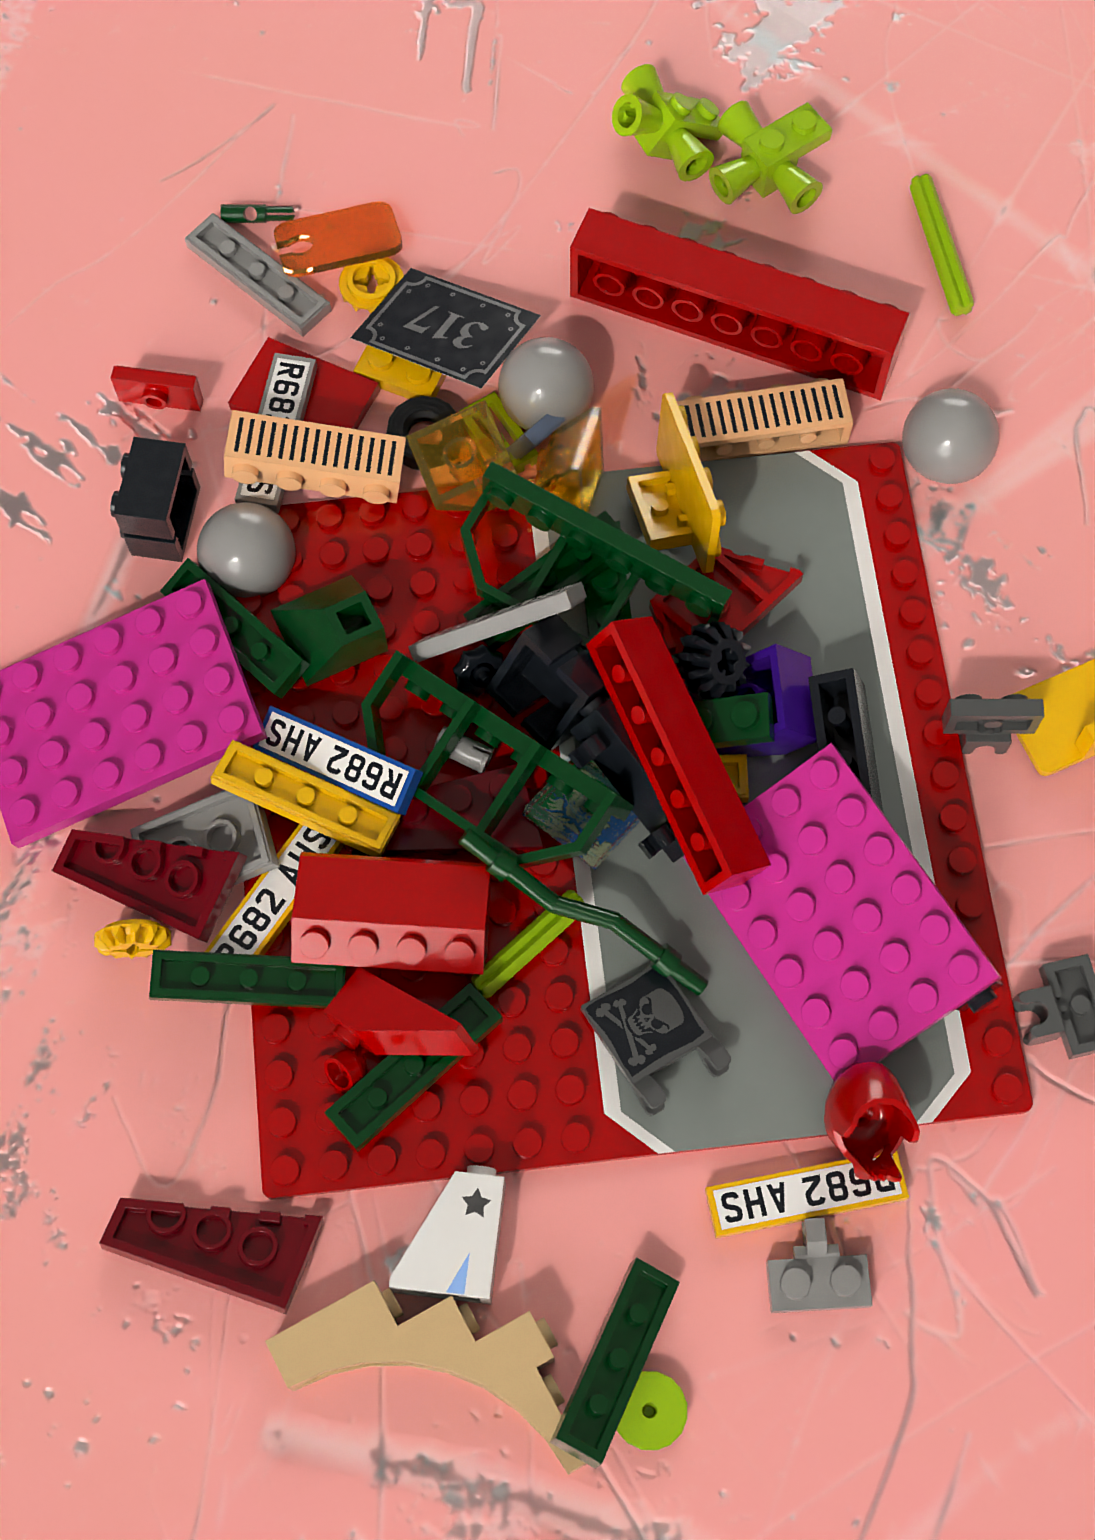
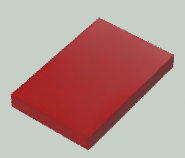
M268 337L228 401L230 410L258 414L275 353L316 359L317 371L303 420L306 422L358 429L380 392V387L376 381Z

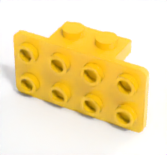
M673 392L663 393L656 445L657 457L663 471L627 477L626 490L647 545L656 550L692 545L702 573H710L714 570L715 557L721 555L719 532L720 527L726 524L725 507L721 499L716 500L713 493V480L710 469L708 467L703 468L697 437L690 436L687 414L684 406H678Z
M1095 659L1013 693L1025 695L1028 699H1043L1045 716L1035 734H1016L1040 775H1052L1095 756Z

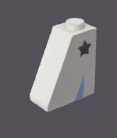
M478 1165L467 1166V1172H454L391 1274L389 1288L393 1293L446 1299L452 1295L456 1301L491 1305L506 1188L505 1177L496 1176L497 1170L494 1168Z

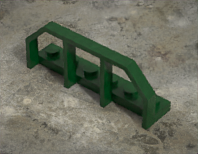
M491 461L483 474L482 494L460 529V538L476 594L502 609L538 597L568 545L583 553L591 551L605 559V563L611 569L618 573L627 575L630 572L631 575L596 635L612 621H617L640 579L645 580V585L653 592L662 596L671 594L684 601L686 608L692 613L704 618H708L710 615L707 623L720 621L732 594V590L493 461ZM491 503L500 509L509 510L512 508L525 515L526 520L541 531L548 532L551 529L560 534V537L521 601L485 582L472 534ZM542 619L537 620V621L532 622V623H529V624L534 625V624H536L537 622L541 621ZM576 632L583 639L580 647L586 650V644L590 639ZM671 655L677 669L682 666L681 661Z
M397 650L361 703L368 748L386 755L379 709L401 675L408 679L404 688L427 702L431 695L443 702L439 711L451 718L452 721L420 768L423 774L414 796L466 831L468 828H471L498 850L504 847L518 858L517 864L522 868L587 854L612 814L625 822L634 808V805ZM472 722L478 725L474 734L496 749L501 741L513 748L514 751L510 758L518 763L477 826L427 792ZM537 765L551 773L546 780L547 783L567 796H570L575 789L588 799L583 806L593 812V815L575 842L517 854L491 835Z

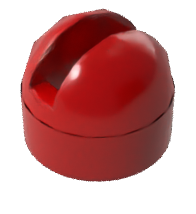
M344 1049L336 1052L325 1061L324 1071L328 1080L336 1089L347 1092L366 1075V1059L363 1056L357 1057V1051Z

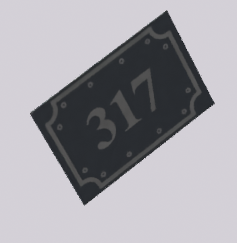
M410 268L350 338L482 389L541 315Z

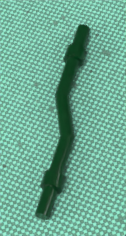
M468 828L460 837L458 844L487 865L485 868L487 872L499 881L506 879L548 912L611 930L650 960V967L664 977L670 975L697 996L707 987L709 981L681 960L682 954L667 943L659 944L619 912L559 896L517 864L518 858L504 847L498 850L471 828Z

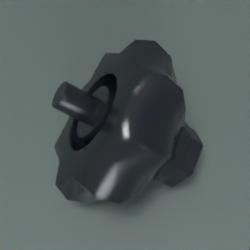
M483 644L474 650L463 651L460 661L453 667L457 690L468 692L474 698H478L486 693V687L503 663V654L490 650Z

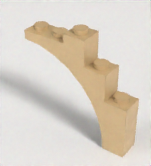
M373 1280L265 1341L287 1388L292 1391H297L330 1375L366 1367L411 1366L448 1373L484 1388L515 1409L546 1440L568 1475L586 1465L583 1461L550 1443L562 1416L557 1406L564 1403L565 1400L552 1375L549 1374L542 1378L538 1371L555 1362L551 1349L558 1346V1343L545 1318L535 1322L530 1311L475 1341L472 1334L481 1329L467 1302L457 1307L451 1295L398 1325L396 1319L404 1315L396 1297L390 1288L381 1292L379 1286Z

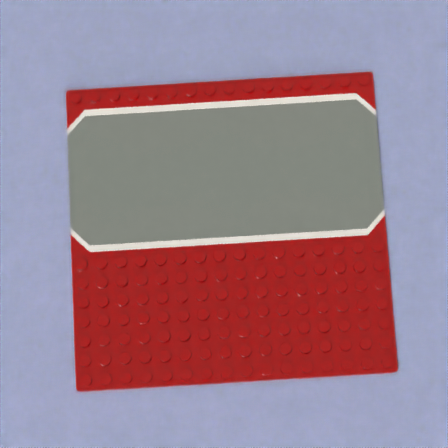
M894 442L701 462L703 468L708 467L712 475L716 500L721 499L723 501L726 511V524L720 527L719 532L721 547L730 549L733 553L740 556L751 555L764 559V565L788 572L792 567L799 569L803 573L802 582L743 636L742 642L751 646V649L745 656L747 657L773 644H778L810 656L813 676L854 668L864 683L883 814L1001 976L1000 981L1003 985L994 991L998 998L977 1013H973L970 1008L964 1012L954 1010L879 1063L890 1069L896 1077L909 1101L918 1126L1027 1113L1033 1106V1100L959 735L943 734L942 715L951 696L900 446ZM661 466L529 479L528 481L595 517L606 510L614 521H620L621 529L626 534L646 544L626 490L627 477L661 472L663 470ZM482 484L398 493L397 503L373 504L363 498L354 497L281 505L280 511L277 514L289 526L296 547L295 562L291 574L280 588L267 596L236 597V599L284 641L270 610L352 575L366 591L384 627L388 651L310 686H306L301 676L282 699L269 691L240 664L262 723L269 707L273 706L368 748L361 703L395 651L397 650L413 660L408 646L426 636L465 623L466 620L463 614L484 600V598L476 594L460 538V529L482 494ZM491 503L474 530L472 538L485 582L499 589L552 550L560 534L551 529L548 532L541 531L532 526L526 520L525 515L512 508L509 510L500 509ZM692 545L658 550L686 566L696 558ZM640 579L629 598L632 618L652 616L649 609L650 600L657 593L649 589L643 579ZM584 601L569 610L557 613L574 631L589 638ZM523 631L496 650L503 654V661ZM480 640L417 662L416 660L414 662L457 689L453 667L460 661L463 651L474 650L480 645L485 644ZM401 675L379 709L386 756L420 770L432 752L444 726L448 727L452 719L439 711L443 702L433 695L425 702L404 688L408 679ZM460 691L533 740L535 739L520 723L524 718L549 702L544 697L513 718L487 692L478 698H474L468 692ZM688 691L693 701L708 700ZM607 692L603 698L607 701L611 697ZM472 722L464 735L488 747H493L474 734L478 725ZM573 735L551 752L572 764L573 761L568 754L581 744ZM501 741L497 749L495 748L488 767H485V772L518 764L510 758L514 749ZM817 742L785 755L747 757L748 803L818 753ZM448 758L430 786L480 773ZM593 760L584 766L613 787ZM537 765L525 783L531 805L551 786L546 782L551 773ZM264 808L277 855L299 823ZM641 821L596 870L579 857L523 869L559 896H562L567 890H573L587 904L619 912L659 944L667 943L682 954L681 960L709 981L705 990L697 996L675 980L711 1034L728 1051L731 1056L729 1069L718 1077L711 1076L696 1049L655 1073L651 1077L658 1083L666 1095L664 1109L655 1115H647L632 1086L580 1010L581 1006L650 967V960L611 930L575 920L491 997L485 998L499 1012L503 1022L477 1044L479 1049L474 1056H464L359 1152L324 1113L346 1093L339 1091L330 1083L324 1071V1063L336 1052L350 1049L332 1034L335 1025L324 1014L325 1008L251 1005L262 1192L268 1199L272 1200L449 1180L455 1171L467 1172V1166L470 1165L491 1167L497 1170L496 1174L824 1137L828 1136L824 1123L825 1101L830 1088L834 1084V1080L710 896L702 894L692 870L683 856L673 863L662 849L651 859H648L638 846L643 839L650 835ZM538 827L543 849L561 845ZM344 845L339 854L344 855L352 853L351 847L348 845ZM513 850L517 854L527 853V850ZM469 851L457 852V855H438V852L414 853L413 856H382L483 863ZM261 875L244 881L245 896ZM491 875L489 934L486 963L546 910L506 879L499 881L493 875ZM291 919L265 955L291 957ZM346 966L345 983L358 967ZM361 967L436 1010L442 1008L467 984L471 983V977L474 975ZM360 1045L355 1049L357 1057L363 1056L366 1059V1075L388 1056L375 1055Z

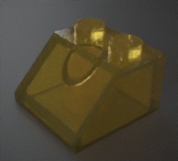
M485 400L406 436L436 510L471 511L482 494L483 474L491 461L519 475L500 429ZM491 503L487 511L496 508V506Z
M591 407L552 432L547 448H541L536 464L537 475L535 479L528 480L587 513L590 512L604 472L602 408Z

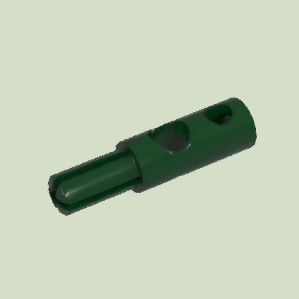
M221 204L220 210L221 219L226 223L293 221L295 215H267V213H293L295 211L292 206ZM248 207H253L257 212V217L253 221L247 219L245 215Z

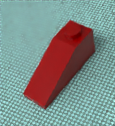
M361 967L357 968L323 1011L335 1025L332 1034L352 1050H355L360 1045L375 1055L474 1056L479 1049L461 1023Z

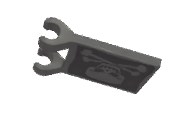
M652 967L646 968L581 1006L580 1010L632 1086L647 1115L652 1116L662 1111L666 1101L664 1091L651 1076L697 1049L706 1069L713 1077H718L729 1069L731 1056L728 1051L711 1034L675 980L670 975L668 977L662 976Z

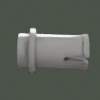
M444 726L441 732L439 733L437 740L434 744V747L436 746L441 736L447 729L446 726ZM463 735L449 758L478 771V773H484L485 767H488L495 748L488 747Z

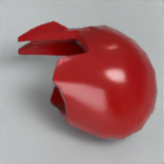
M876 1062L857 1063L843 1072L829 1090L825 1101L824 1113L827 1135L837 1149L853 1164L854 1174L857 1178L872 1181L879 1180L885 1182L886 1179L891 1182H901L902 1175L892 1155L898 1150L904 1139L909 1143L918 1142L920 1136L919 1126L909 1101L891 1070L883 1064Z

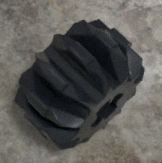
M712 621L711 623L692 626L691 635L680 637L684 649L673 656L681 661L682 666L678 671L682 679H685L684 683L688 691L696 693L697 696H701L703 699H716L735 695L736 686L747 683L743 672L744 669L753 665L746 660L745 655L751 649V646L742 642V631L730 628V625L725 624V622Z

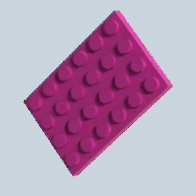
M205 579L0 670V810L11 844L17 848L24 847L215 762L223 757L232 740L246 746H251L268 738L213 591Z
M832 743L744 806L770 860L771 866L742 885L709 893L708 895L834 1082L852 1065L861 1062H881L1001 979V976Z

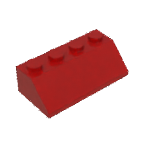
M301 852L291 917V962L483 975L488 953L491 874L485 870L487 865L485 863Z

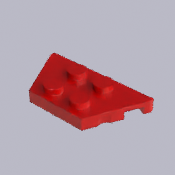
M721 547V555L715 557L713 572L703 574L697 558L688 567L732 590L725 612L719 622H725V624L730 625V628L742 631L744 636L802 582L803 573L799 569L792 567L789 572L764 565V559L751 555L740 556L733 553L730 549ZM656 594L650 600L649 609L671 655L683 651L684 648L680 637L691 635L692 626L706 624L710 618V615L708 618H704L692 613L686 608L684 601L671 594L668 596Z

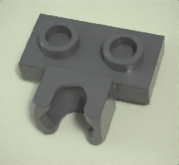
M976 694L960 695L955 699H950L942 715L943 734H959L962 754H971L976 748L982 746L994 747L995 754H1004L1012 743L1011 734H1035L1045 716L1043 699H1028L1027 696L1022 694H1011L1001 699H982L980 695Z
M1085 954L1043 964L1039 968L1044 987L1023 991L1012 1000L1015 1012L1031 1011L1037 1014L1040 1019V1024L1034 1025L1029 1033L1023 1037L1024 1044L1032 1046L1057 1040L1061 1037L1069 1060L1095 1054V973L1089 955Z

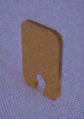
M380 201L286 221L274 229L277 249L290 247L294 243L303 241L313 244L309 250L302 253L290 252L279 255L284 273L292 277H302L390 257L399 253L403 248L402 237L392 207L388 203Z

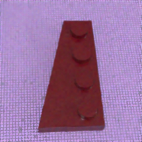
M517 764L433 785L428 788L427 792L477 826ZM526 784L491 836L512 850H527L528 853L543 849V844L538 826L522 815L529 807L532 808ZM413 796L406 815L400 814V823L382 856H413L414 853L438 852V855H457V852L468 851L458 844L465 830Z
M72 829L52 871L207 943L248 856L234 851L224 850L223 852L198 846H180L166 844L162 841L148 839L144 841L129 839L119 835Z
M120 1198L99 1244L103 1250L287 1314L324 1221L323 1216L305 1215L304 1218L283 1216L281 1212L260 1210V1213L232 1211L229 1207L211 1206L210 1209L185 1207L184 1203Z

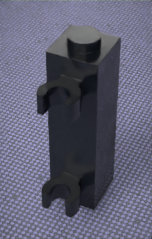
M599 695L581 709L580 714L584 719L570 730L581 745L568 754V756L579 770L593 760L620 796L634 805L632 811L650 833L638 844L648 859H651L663 849L674 863L684 856V853L611 698L606 701L602 695Z

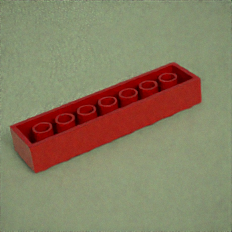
M588 208L570 246V297L815 379L826 378L832 380L843 378L845 389L880 401L897 361L909 312L900 310L891 304H881L860 297L848 290H839L820 284L809 277H799L778 270L769 264H760L738 257L730 251H720L699 244L690 238H680L659 231L653 226L641 225L619 218L611 212H601L592 208Z

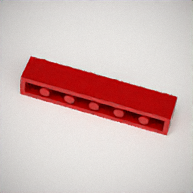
M652 616L612 621L590 640L586 646L703 895L742 885L771 866V863Z

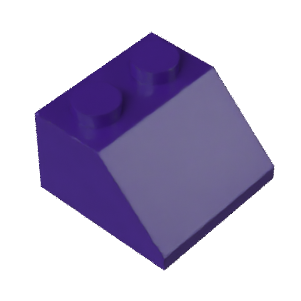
M773 644L747 656L746 660L753 665L744 669L743 674L747 683L736 686L735 695L728 697L768 692L773 697L775 742L716 748L718 754H747V757L785 755L816 743L817 738L808 677L813 676L811 657L778 644Z

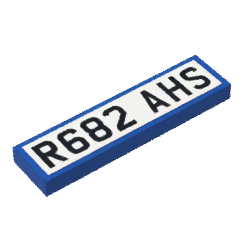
M273 706L269 707L262 723L268 738L255 743L253 748L389 810L406 815L422 777V771Z

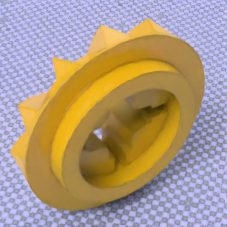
M367 254L353 259L343 268L339 277V288L344 302L350 303L356 312L360 309H365L372 313L403 278L404 274L400 266L392 259L383 255ZM371 275H374L378 286H376V291L370 294L367 286L369 280H371Z
M145 919L115 921L107 924L103 929L94 934V947L98 949V952L105 956L112 955L116 959L121 957H129L130 959L134 957L147 958L150 954H153V950H165L172 945L171 931L168 928L161 926L158 922Z

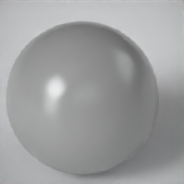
M553 337L531 339L516 347L503 363L498 381L499 397L507 415L525 430L532 427L546 414L555 417H566L564 418L566 420L551 434L560 433L574 426L587 412L594 392L592 370L584 355L570 343Z
M955 388L932 392L917 402L909 412L902 431L903 450L911 466L922 476L944 484L963 483L979 476L992 462L999 444V426L990 406L976 394Z
M240 502L221 508L204 524L197 542V559L201 569L235 598H248L259 595L264 597L273 593L286 582L295 562L296 547L289 526L275 511L257 503Z

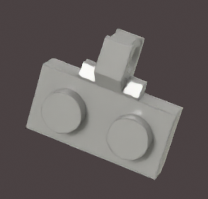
M824 1218L804 1219V1222L801 1223L804 1246H793V1259L767 1260L766 1262L771 1313L870 1308L873 1306L867 1254L840 1256L838 1244H827Z

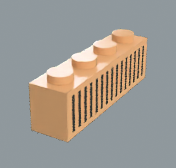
M818 378L803 384L789 386L775 384L767 389L753 391L733 390L724 395L710 397L690 396L684 400L677 401L678 406L683 405L686 410L687 429L690 436L697 437L701 462L848 444L853 426V418L843 378L832 380Z
M232 410L224 452V477L233 478L235 481L243 484H254L256 482L273 484L288 491L306 489L319 491L329 497H342L343 495L358 497L373 504L397 503L406 437Z

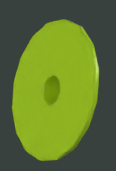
M642 1371L618 1425L617 1432L628 1444L641 1450H659L671 1445L682 1434L687 1421V1401L682 1389L671 1377L660 1372Z

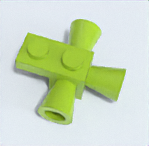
M651 64L640 65L630 71L621 85V90L625 95L621 96L613 107L612 124L615 131L625 137L634 135L647 156L673 160L680 180L692 181L699 178L713 164L714 155L696 137L715 141L722 137L723 134L717 130L720 120L718 116L719 109L707 98L698 99L678 92L674 94L664 92L656 68Z
M739 101L724 112L718 122L717 130L740 146L742 152L741 158L710 168V183L718 198L725 204L730 205L752 185L762 198L779 190L792 214H798L808 209L820 196L823 185L797 166L798 158L831 139L832 128L808 102L762 128L747 101Z

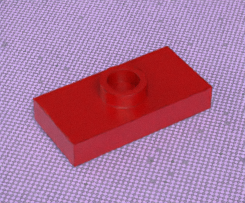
M118 365L113 366L110 379L119 401L145 404L153 409L168 407L201 412L204 399L195 375Z

